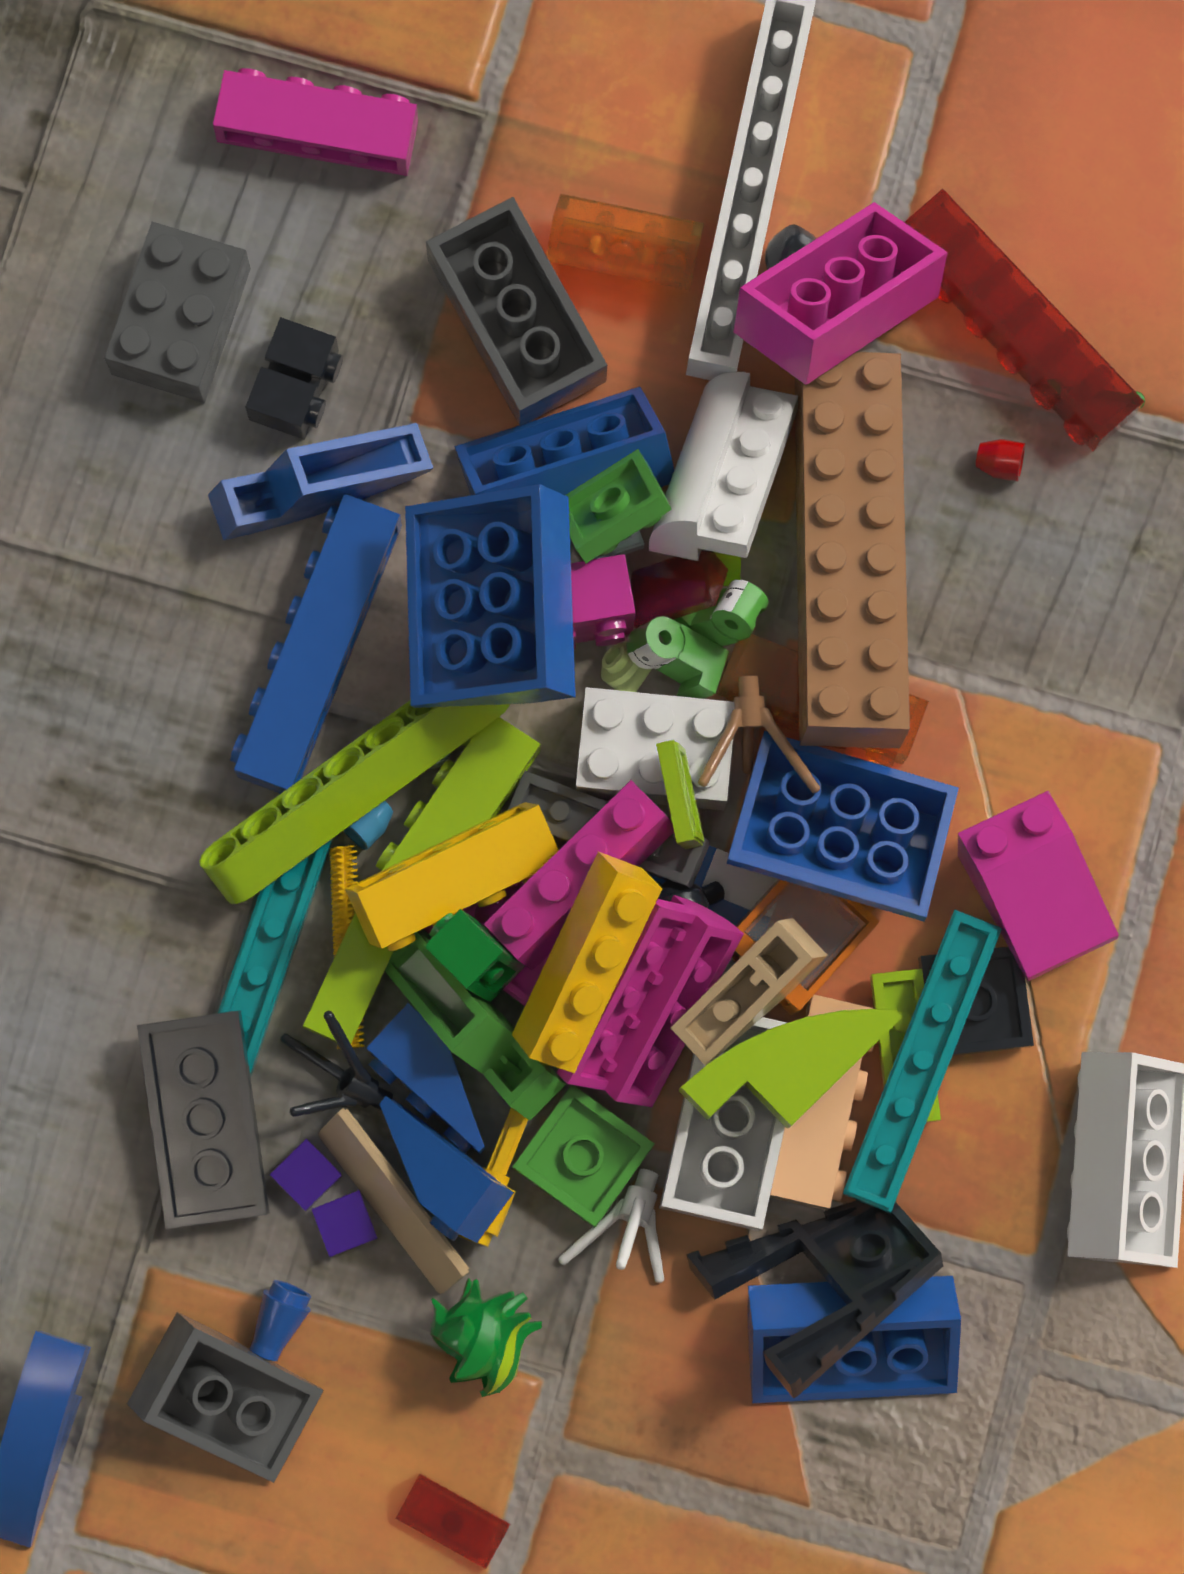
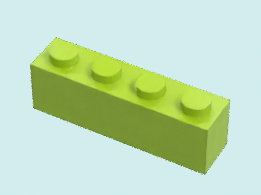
M501 717L463 743L466 747L457 761L454 763L447 759L436 774L432 784L437 787V790L429 802L426 804L421 800L418 801L408 815L404 826L410 830L399 846L391 842L380 856L375 867L383 871L497 816L519 785L524 771L529 770L539 755L541 744Z

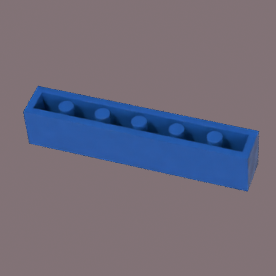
M345 493L339 507L331 505L322 527V533L327 534V538L321 552L313 550L304 572V578L309 579V583L303 598L297 595L294 597L286 616L285 623L291 625L285 643L277 641L271 652L267 669L273 671L267 688L259 687L251 702L249 715L255 718L248 735L240 733L233 747L230 761L236 763L234 771L238 778L280 794L298 782L299 779H302L402 528L400 514Z

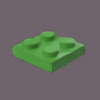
M639 449L566 494L569 497L570 538L586 564L598 556H604L612 552L621 541L640 529L653 526L660 520L662 515L672 510L649 464Z
M571 1085L515 1162L512 1169L595 1228L655 1143L576 1086Z

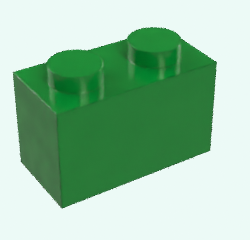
M459 909L455 915L449 913L442 917L430 932L432 939L424 946L466 989L489 1002L525 967L483 923L462 909Z

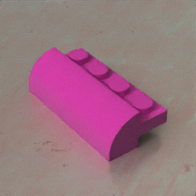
M673 895L671 901L657 899L575 1073L559 1068L557 1074L567 1084L605 1090L617 1102L652 1107L685 1046V1043L674 1033L671 1027L721 978L744 933L719 914L691 900Z

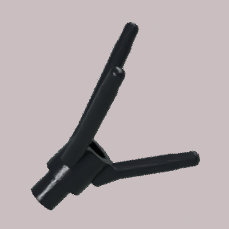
M326 1011L324 1019L350 1066L347 1070L340 1068L290 1035L284 1033L281 1036L280 1041L339 1081L336 1089L338 1096L291 1107L290 1115L292 1117L339 1107H355L356 1104L363 1108L371 1105L382 1111L380 1103L384 1097L387 1096L393 1099V1094L379 1087L378 1080L372 1078L362 1066L332 1011Z

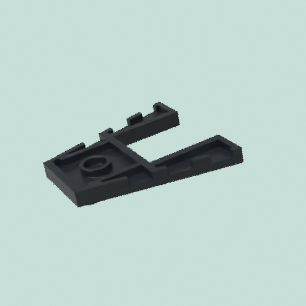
M855 1200L824 1210L825 1218L802 1225L795 1219L777 1225L779 1232L750 1241L748 1235L726 1241V1249L705 1256H701L697 1250L686 1255L691 1271L711 1296L717 1299L803 1252L847 1304L763 1351L767 1366L793 1398L799 1396L943 1267L941 1252L896 1201L891 1213Z

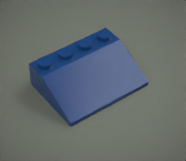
M541 484L405 506L411 706L422 708L528 704L575 698L569 497Z
M764 731L726 864L925 922L959 788L822 747L800 746V741L786 737L820 786V790L817 793H812L771 735Z

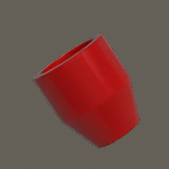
M1005 439L982 442L978 447L975 466L993 478L1018 482L1023 466L1026 444Z

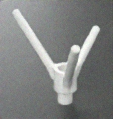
M640 1169L635 1185L628 1187L625 1198L621 1199L600 1220L595 1228L592 1227L558 1258L559 1263L566 1265L617 1220L622 1219L628 1223L618 1252L617 1269H625L638 1227L642 1226L645 1229L654 1280L656 1283H662L664 1281V1273L656 1231L655 1210L653 1209L657 1199L654 1189L659 1175L647 1169Z

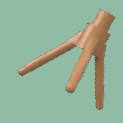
M738 677L739 697H734L735 709L731 712L728 724L698 780V784L701 787L708 785L738 728H743V772L750 774L753 767L754 728L765 727L810 791L817 793L820 790L819 784L775 723L769 708H765L764 696H759V677Z

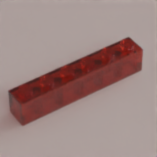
M943 188L904 222L948 252L938 298L946 304L952 302L964 315L963 321L969 331L979 339L985 337L997 350L996 356L1003 367L1014 375L1019 373L1031 386L1029 389L1036 402L1046 410L1052 408L1065 422L1063 427L1066 433L1074 442L1081 446L1086 444L1094 452L1136 415L1144 400Z

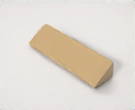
M343 1108L337 1112L320 1130L319 1138L435 1290L440 1294L445 1293L468 1275L470 1268L444 1234L430 1224L431 1217L350 1111Z

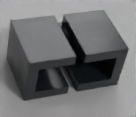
M280 317L265 355V360L269 361L270 364L268 369L260 368L245 406L249 420L305 440L309 427H318L325 410L326 400L319 398L321 391L324 390L327 381L331 383L336 381L342 366L343 355L338 354L336 336Z

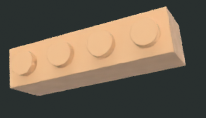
M814 995L808 1001L805 1017L841 1010L873 1008ZM862 1057L790 1128L787 1129L785 1127L770 1198L822 1210L830 1209L832 1200L841 1201L847 1174L846 1171L838 1170L842 1150L851 1152L857 1129V1122L849 1120L853 1100L862 1101L868 1072L860 1070Z

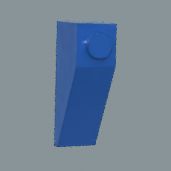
M385 1096L380 1103V1107L419 1203L435 1215L430 1224L453 1241L460 1234L478 1243L514 1192L408 1108Z

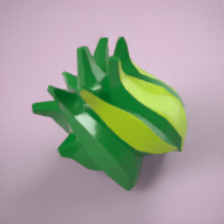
M468 1278L461 1298L449 1310L436 1299H431L434 1316L430 1335L443 1351L457 1360L449 1377L451 1383L467 1382L482 1378L483 1389L480 1390V1394L482 1397L500 1393L517 1376L524 1340L529 1334L542 1328V1321L528 1322L532 1319L529 1312L515 1313L528 1299L523 1292L514 1295L513 1291L500 1293L483 1301L479 1281L475 1279L472 1283L471 1279Z

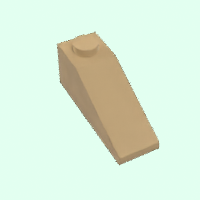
M793 918L778 920L671 1029L706 1066L792 992L828 955Z

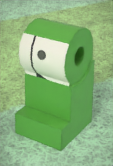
M734 580L730 582L728 588L708 592L701 584L687 587L670 618L723 647L749 638L756 626L757 616L766 610L769 601L766 594L759 587L744 580Z
M665 616L656 617L631 631L626 643L627 653L632 662L643 669L654 668L680 683L677 696L705 699L715 694L729 654V650Z

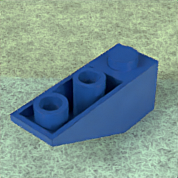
M407 1003L366 1048L374 1057L368 1065L389 1085L396 1078L411 1091L406 1100L427 1120L433 1113L441 1118L449 1126L443 1134L464 1154L471 1147L481 1154L485 1150V1146L451 1051L421 1014Z

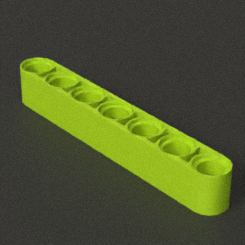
M409 700L213 842L201 855L199 860L200 867L229 903L238 904L248 900L506 712L510 704L415 708L411 706V700Z

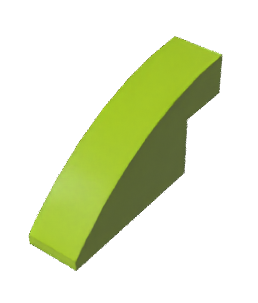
M895 1009L841 1010L808 1016L773 1027L739 1043L708 1063L682 1085L678 1091L708 1120L745 1085L788 1129L866 1054L902 1016Z

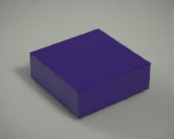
M305 1139L270 1174L306 1212L343 1176L308 1139Z
M359 1190L311 1209L329 1257L378 1239Z

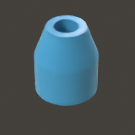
M383 801L343 830V832L360 848L368 850L385 833L393 815V810L386 801Z

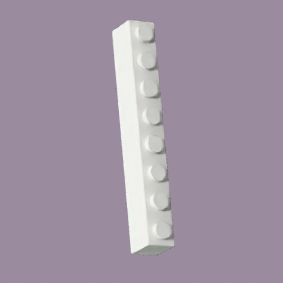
M766 0L689 354L686 371L688 376L711 380L720 374L737 372L743 339L733 332L739 291L741 286L756 278L758 274L816 0Z

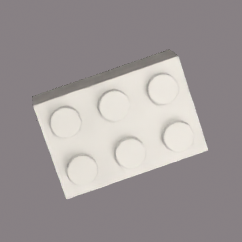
M586 687L575 790L596 798L611 800L632 780L655 804L669 805L656 744L675 740L686 750L697 808L724 811L728 798L733 739L708 785L701 787L698 784V780L728 724L732 710L735 709L734 702Z

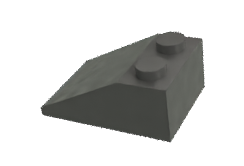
M176 1312L127 1405L142 1421L274 1483L324 1390L275 1362L254 1354L249 1348L222 1333Z

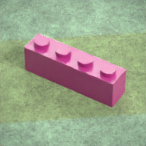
M241 68L238 72L224 70L213 128L219 143L408 176L418 126L417 104L410 103L407 98L400 95L383 94L381 98L362 95L361 91L350 86L337 85L333 89L314 86L311 81L300 77H287L283 81L267 78L264 73L258 70Z
M630 780L506 901L484 925L518 961L530 970H533L550 954L598 851L640 866L674 833L672 821Z

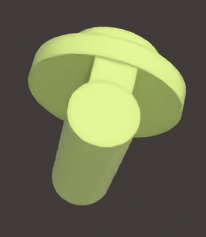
M627 642L616 644L605 653L602 659L601 678L614 690L637 692L652 669L640 668L632 662L627 653Z

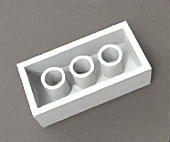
M762 1017L719 1056L739 1043L787 1022ZM694 1053L688 1080L705 1067ZM745 1085L708 1120L684 1097L659 1208L756 1231L762 1230L785 1126Z

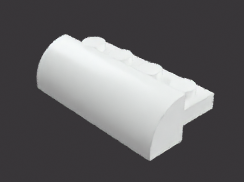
M746 372L720 374L707 383L665 495L672 510L662 515L660 520L654 525L649 539V551L698 561L702 549L747 558L798 410L797 395L751 387L750 373Z

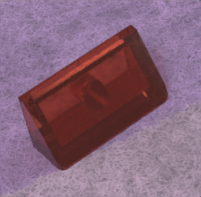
M702 549L698 561L675 556L635 570L631 575V590L636 612L634 627L638 628L656 617L665 616L674 620L716 606L728 573V568L713 551Z
M422 1472L417 1477L395 1518L485 1569L488 1567L511 1525L510 1521Z

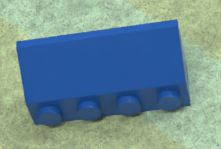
M641 387L534 420L521 427L516 426L454 446L470 495L537 484L566 495L637 449H639L649 464L661 488L670 484L674 473V465L666 432Z
M932 1276L795 1398L789 1394L769 1369L763 1351L847 1304L828 1282L748 1286V1340L752 1403L957 1393L961 1315L953 1276Z

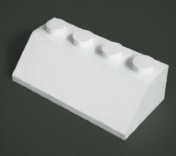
M1082 1052L1081 1069L1078 1073V1112L1074 1126V1136L1076 1139L1074 1169L1070 1180L1072 1198L1070 1222L1067 1227V1256L1097 1261L1178 1268L1184 1175V1063L1133 1052Z

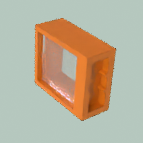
M777 879L736 924V927L744 935L731 960L736 963L778 920L793 918L828 956L792 992L779 1002L791 1015L800 1011L880 921L871 914L875 910L872 906Z

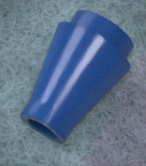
M274 1280L270 1290L265 1289L263 1291L254 1339L249 1348L250 1351L267 1360L278 1361L282 1350L310 1313L311 1309L307 1305L311 1295L290 1283Z

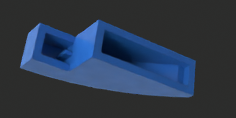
M413 423L288 448L265 472L221 480L208 494V498L223 540H228L326 513L331 505L339 507L344 493L361 500L426 474L433 469V465L418 424Z
M35 1331L0 1445V1538L29 1548L32 1547L82 1396L75 1393L91 1349L89 1346L43 1331Z

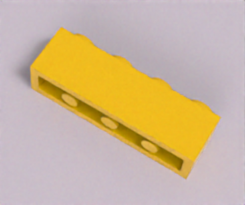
M524 802L347 887L345 890L369 944L381 949L387 947L388 951H395L413 943L417 939L415 932L430 925L434 927L442 917L449 913L455 915L459 909H464L475 903L479 907H484L503 899L507 895L505 888L520 881L524 885L559 850L540 806Z
M598 851L512 1033L514 1039L529 1058L575 1073L662 891V888L643 868Z

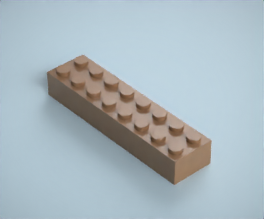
M855 352L807 385L795 377V395L798 396V410L795 416L799 740L800 746L900 749L910 730L901 353Z

